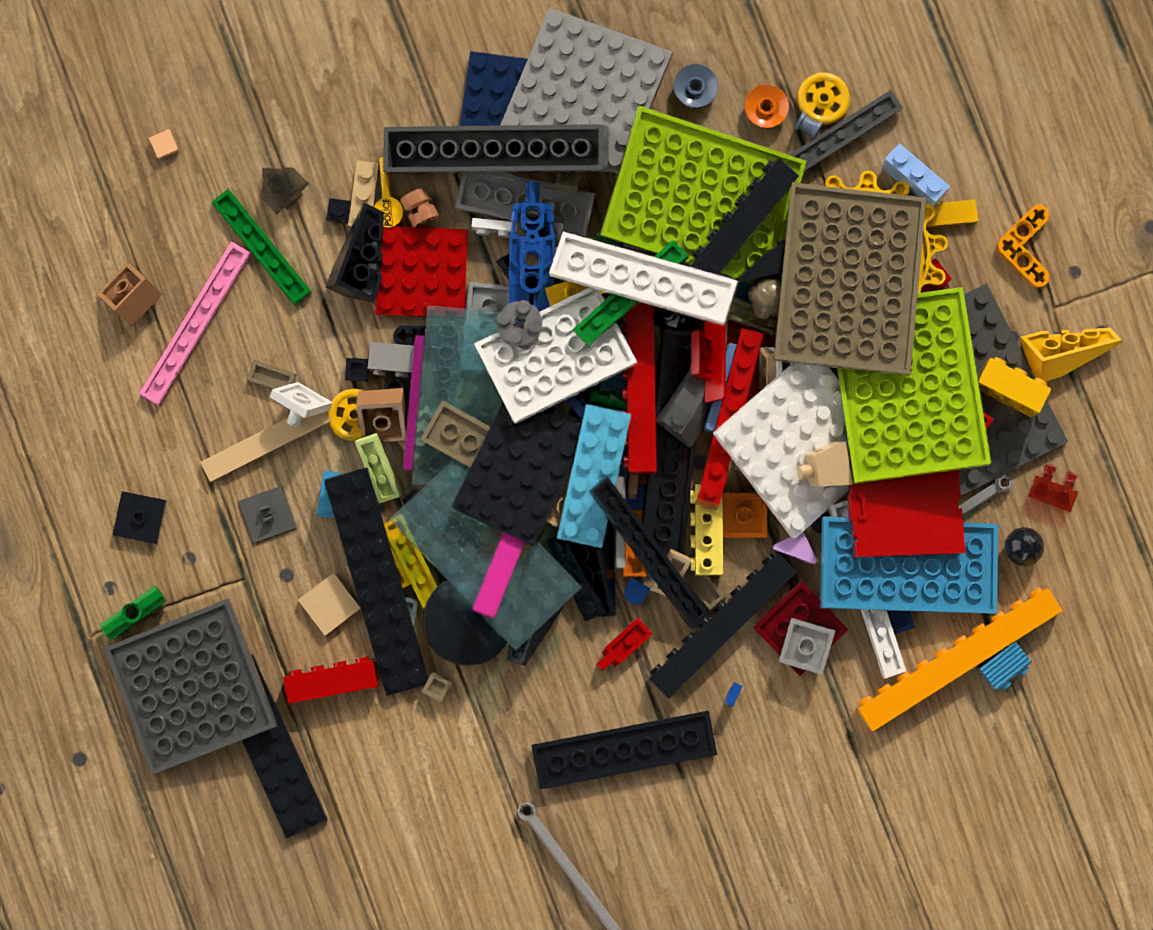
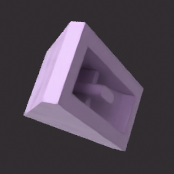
M804 532L796 538L789 537L773 545L771 548L772 551L811 565H815L817 561Z

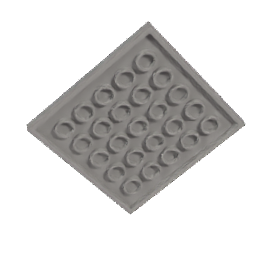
M549 8L500 126L604 124L609 127L608 171L618 175L637 107L642 106L651 109L672 59L673 52Z

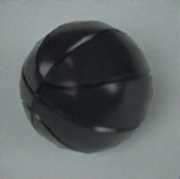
M1016 528L1005 540V552L1010 561L1018 566L1034 565L1041 559L1044 553V541L1042 536L1032 528Z

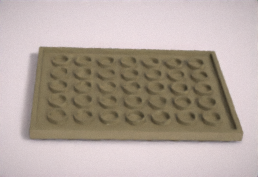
M801 183L791 184L773 361L910 375L926 207L925 197Z

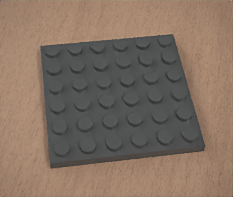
M230 598L104 648L152 775L278 726Z

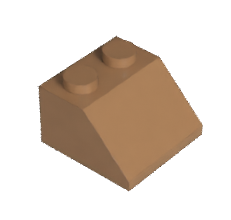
M127 262L97 295L132 326L158 301L162 293Z
M403 388L358 391L356 407L361 438L377 433L381 442L405 441L407 420Z

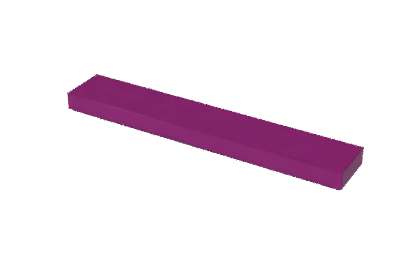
M416 335L414 342L403 469L406 472H414L426 343L425 337Z

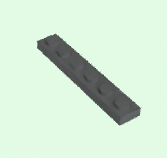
M889 90L789 155L806 160L804 172H806L901 111L903 107L893 92Z

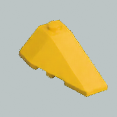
M1111 328L1084 329L1082 333H1070L1069 330H1062L1061 334L1049 335L1048 331H1040L1021 336L1020 339L1032 374L1043 381L1060 378L1122 343L1120 337Z

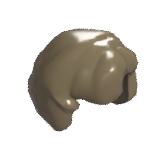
M767 276L759 278L747 290L749 301L752 302V312L760 319H766L770 316L775 317L778 314L781 280L778 277Z

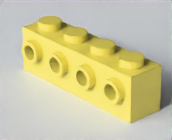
M695 484L694 490L690 491V504H694V513H690V526H694V535H690V548H695V557H691L690 569L695 571V576H722L723 497L717 510L696 505L700 484Z

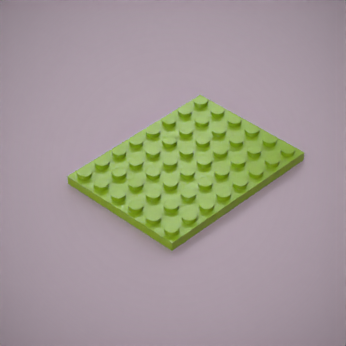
M638 106L600 236L655 254L674 240L688 254L689 258L685 262L689 264L694 258L691 255L699 245L703 247L708 241L705 238L713 228L717 230L722 224L720 222L722 216L727 211L731 213L736 207L734 205L736 199L741 194L745 195L750 190L748 185L755 177L759 178L764 173L762 168L769 160L773 162L780 158L795 171L799 177L794 183H801L807 161ZM790 188L719 274L733 279L736 278L767 250L777 246V241L785 239ZM757 279L749 280V281H745V282H746V283H749V284H753Z
M963 287L918 293L911 372L909 376L837 368L854 484L991 465Z

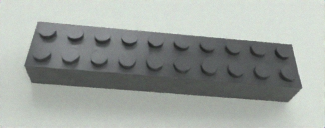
M604 124L384 127L383 172L389 174L608 172L609 127Z

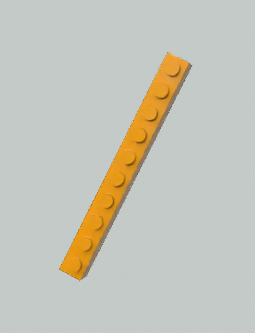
M1040 587L1034 589L1029 593L1030 598L1025 601L1017 600L1010 605L1011 610L1003 613V611H1000L991 617L992 622L986 626L984 623L979 624L972 629L973 634L967 638L965 635L960 636L953 641L954 646L948 650L946 647H943L935 652L934 655L936 657L929 662L927 659H924L915 665L917 669L909 674L908 671L896 677L898 681L890 686L887 683L877 689L879 693L871 698L868 695L858 701L860 706L856 707V710L868 729L872 732L1062 612L1063 610L1048 588L1041 589Z

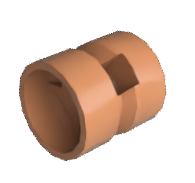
M426 187L414 190L400 199L405 211L410 212L408 217L413 228L425 226L439 218L435 205L430 204L432 199Z

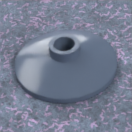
M687 65L675 77V95L681 103L688 107H704L717 94V78L714 72L705 65ZM697 84L700 89L693 91L691 86Z

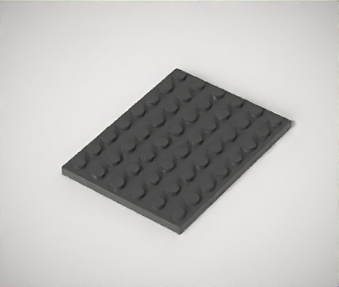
M987 283L964 294L977 374L985 361L997 357L1007 362L1006 366L1012 369L1016 367L1027 372L1026 376L1034 380L1035 376L1032 374L1031 368ZM980 392L983 412L994 419L986 430L991 465L959 469L961 495L1068 442L1047 399L1040 413L1029 417Z

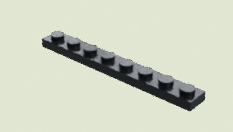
M604 476L588 492L688 627L694 629L709 613L609 477Z

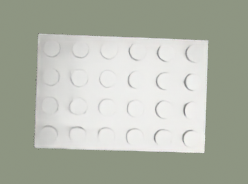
M589 287L540 311L543 322L539 338L529 346L518 347L512 344L509 345L502 340L499 332L474 344L514 424L637 365V361L617 323L590 347L573 332L574 327L605 301L598 289ZM522 320L513 326L523 329L525 321Z

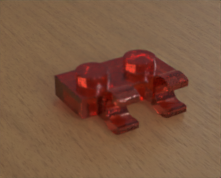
M1048 463L1044 467L1042 477L1037 475L1034 477L1027 497L1070 513L1079 492L1073 490L1078 474L1067 471L1063 485L1052 482L1057 466Z

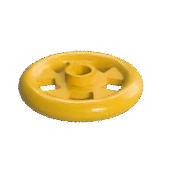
M817 73L808 77L801 84L797 95L798 107L801 113L804 111L809 118L816 122H823L822 125L833 124L846 114L850 105V93L843 80L836 75ZM824 81L825 87L816 89L815 83ZM834 86L840 91V94L836 97L832 90H830ZM807 93L814 94L813 103L806 102ZM826 95L828 101H821L820 96ZM834 102L840 106L835 113L829 109L833 106ZM815 107L824 110L823 116L813 113Z
M362 389L344 390L331 401L333 403L328 411L329 425L332 431L343 440L355 442L361 439V432L358 427L359 419L358 417L356 419L350 417L352 411H357V404L348 405V398H358V391H365ZM338 407L345 408L343 418L337 417ZM345 422L353 426L351 432H347L342 428Z

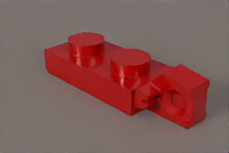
M637 617L601 652L605 657L596 665L602 671L610 664L616 667L653 633Z

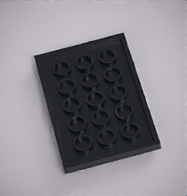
M502 402L451 508L534 547L573 467L583 421L554 407H549L514 424L504 402Z

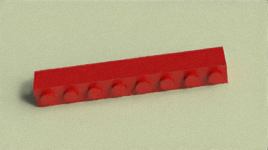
M639 302L626 314V322H622V335L626 336V342L637 361V365L622 371V380H627V388H623V402H627V411H623V413L631 414L624 447H628V455H624V469H628V475H655L653 305Z
M741 328L726 385V399L722 400L714 432L746 404L763 337L762 333ZM714 434L695 504L717 510L732 458Z

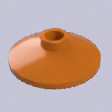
M762 84L756 86L749 92L745 100V112L748 119L754 125L761 128L778 126L785 120L789 111V101L786 94L775 85ZM767 104L770 106V110L764 111L762 106Z

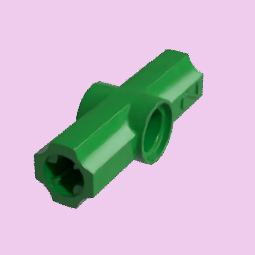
M155 585L131 603L125 604L121 610L101 623L100 627L110 641H112L134 624L141 622L145 616L167 602V600ZM135 606L139 614L135 619H131L128 611L131 607Z

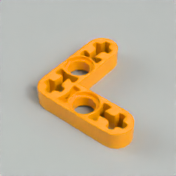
M1043 205L1032 207L997 242L996 246L998 253L1034 288L1045 286L1049 281V273L1022 245L1049 219V211ZM1034 211L1037 213L1041 211L1043 213L1041 216L1043 220L1039 218L1031 224L1029 221L1036 215ZM1019 225H1025L1028 228L1029 233L1027 236L1022 237L1018 235L1017 227ZM1003 241L1005 243L1011 242L1012 245L1010 246V248L1014 252L1017 249L1020 251L1014 256L1013 259L1010 257L1013 253L1009 249H1007L1006 251L1003 250ZM1019 256H1025L1028 259L1029 265L1026 268L1018 266L1017 258ZM1034 265L1036 268H1034L1033 271L1037 275L1040 273L1043 274V277L1041 278L1043 280V283L1041 281H1038L1036 283L1034 281L1036 276L1032 272H1030L1028 275L1025 272L1028 271Z

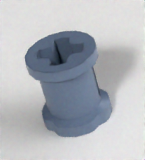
M803 111L793 129L801 130L813 140L823 122H816L806 116V113Z

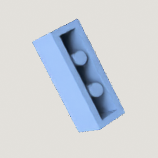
M900 143L885 158L882 169L897 182L904 181L910 186L909 192L916 197H925L926 204H931L934 208L947 195L950 188L945 181Z

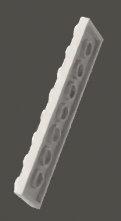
M566 232L562 234L549 272L552 277L720 325L725 324L737 287L736 280Z

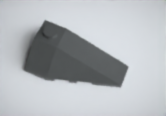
M691 368L655 420L658 425L689 448L692 447L702 432L711 404L705 402V381L693 376Z

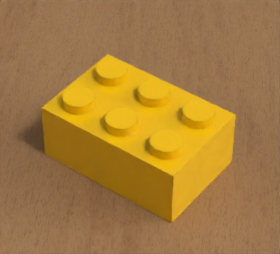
M997 357L994 359L990 358L982 364L977 374L980 392L1029 417L1040 413L1051 391V388L1047 387L1045 381L1039 378L1033 380L1026 376L1027 372L1016 367L1012 369L1006 366L1007 362Z

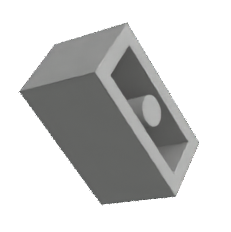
M370 342L368 370L373 371L372 375L386 376V373H395L397 378H408V375H412L414 346Z

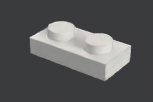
M479 218L472 219V230L476 231V234L489 235V232L498 233L499 237L510 238L512 222Z

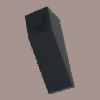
M785 240L777 241V246L767 250L733 280L741 283L782 273Z

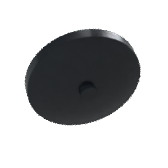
M462 575L448 579L440 584L426 601L422 617L425 637L431 648L440 657L453 664L473 666L487 662L503 650L510 638L513 626L512 610L504 594L494 619L472 610L485 580L482 577Z

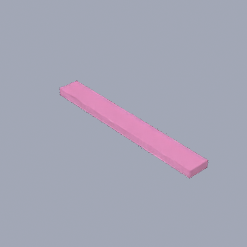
M233 242L230 243L139 395L160 406L249 259L250 252Z

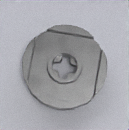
M522 300L510 303L497 316L499 335L509 345L526 347L533 344L540 336L543 324L541 314L535 306L527 301ZM516 320L525 321L523 329L513 326L516 324Z

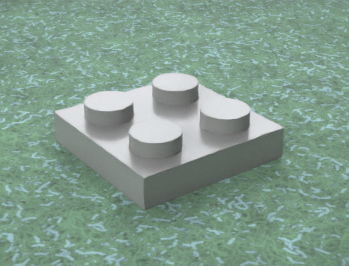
M791 618L779 662L823 675L835 630Z

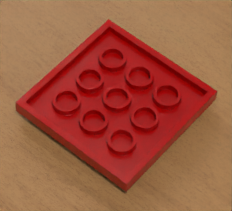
M383 227V239H381V253H383L380 265L382 282L376 296L375 315L465 319L468 229Z

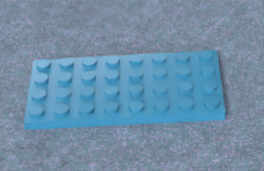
M822 517L820 608L997 614L998 524L963 522L966 550L964 554L854 558L853 542H855V539H853L852 522H849V518Z

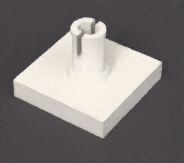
M299 382L272 389L270 394L271 399L291 410L287 423L294 427L300 426L302 417L307 418L329 411L333 403Z

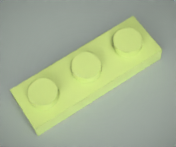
M378 434L356 440V447L364 466L369 469L379 503L400 497L401 491Z

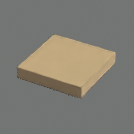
M332 573L298 599L325 636L361 609L335 573Z

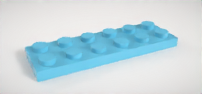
M586 404L557 538L602 548L608 517L588 491L604 476L609 477L612 483L616 485L631 414Z

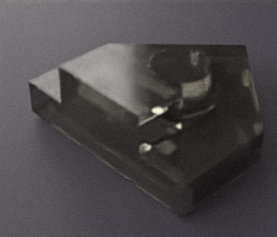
M284 167V169L262 168L263 182L260 198L277 215L284 208L288 210L303 196L302 191L309 183L293 167Z

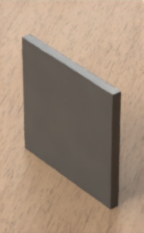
M281 486L239 501L253 543L296 528Z

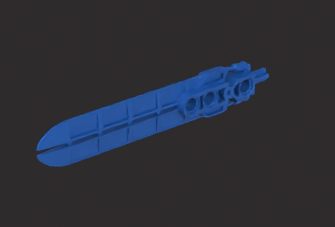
M526 181V203L514 204L510 218L512 226L509 240V304L522 300L529 302V295L534 294L533 306L540 312L550 307L545 288L554 285V277L550 276L549 272L555 257V234L553 229V222L555 221L552 205L539 203L540 182ZM527 211H537L539 218L536 221L528 220L526 217ZM520 214L521 228L527 233L526 237H520L515 234L516 223H519ZM545 214V221L548 223L550 235L539 237L538 232L544 227ZM532 254L538 258L537 265L529 266L526 263L525 259L528 255ZM528 277H534L538 281V286L530 289L525 285V280Z

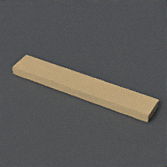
M327 412L307 418L302 417L301 424L298 427L289 425L287 423L288 418L200 463L209 481L213 482L328 424L330 419Z

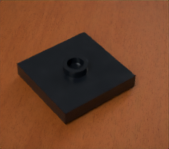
M122 491L113 536L158 544L167 500Z

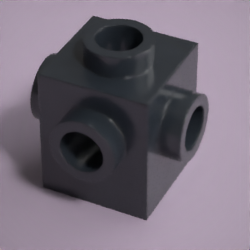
M656 307L654 313V322L662 325V329L684 331L690 321L689 315L661 307Z

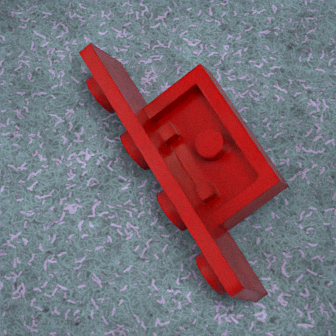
M705 320V333L700 330L692 332L691 371L693 376L705 381V402L711 403L726 399V321L724 325Z

